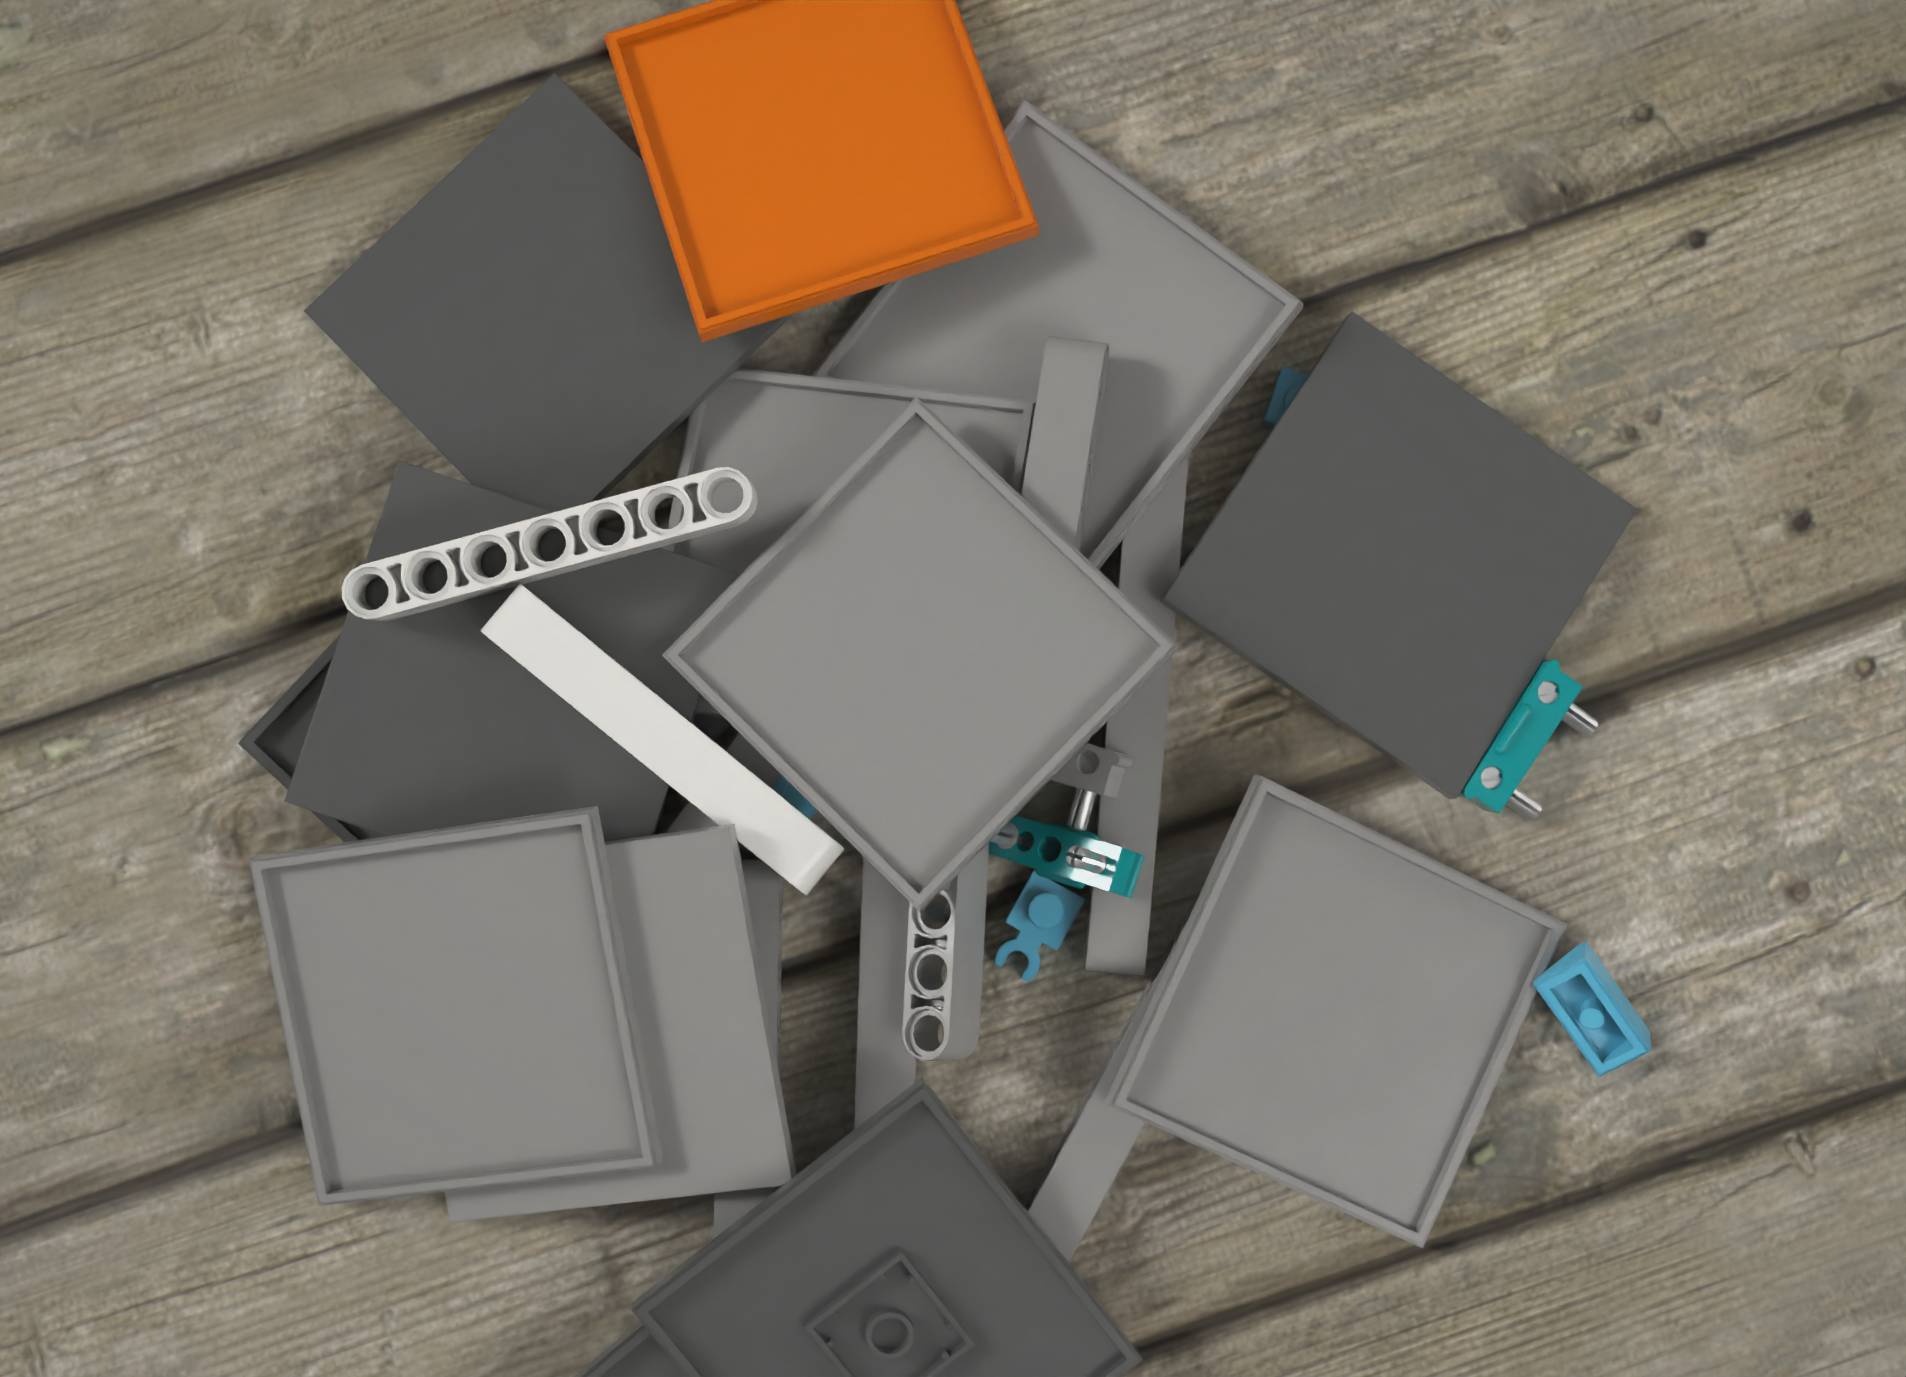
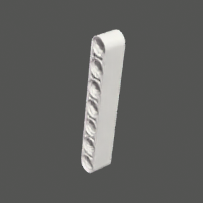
M730 467L714 468L360 565L352 569L345 577L342 585V599L350 612L364 619L390 621L512 588L518 586L519 583L523 585L739 526L747 522L755 513L758 504L757 491L753 483L740 471ZM733 481L739 483L743 489V500L737 510L731 513L716 511L713 505V494L716 488L724 482ZM666 498H679L684 506L682 521L672 529H661L655 521L657 505ZM610 513H618L625 522L623 537L613 545L604 546L597 537L598 523L604 516ZM551 529H559L566 540L564 553L558 559L546 562L539 552L540 539L545 532ZM493 545H500L506 553L507 563L505 569L499 575L489 578L481 568V558L487 548ZM441 561L447 569L448 579L440 591L431 594L423 584V574L429 564ZM381 577L388 586L389 594L386 602L381 607L373 610L365 599V590L372 579Z
M519 583L481 629V632L719 826L735 824L737 840L805 895H808L844 851L845 848L694 724L680 715L678 711L522 584Z

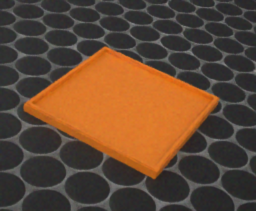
M713 0L603 35L702 343L1039 236V224L956 0Z

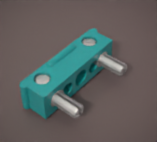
M1542 661L1458 797L1467 798L1484 811L1498 814L1506 804L1528 821H1533L1538 817L1534 812L1541 813L1542 805L1517 788V786L1561 720L1586 737L1594 732L1591 728H1597L1598 721L1573 703L1583 686L1559 670L1560 663L1558 661Z
M1016 815L989 842V854L1035 868L1038 876L1080 889L1084 888L1085 885H1089L1131 899L1145 857L1143 854L1100 841L1098 835L1087 831H1076L1056 822L1046 825Z

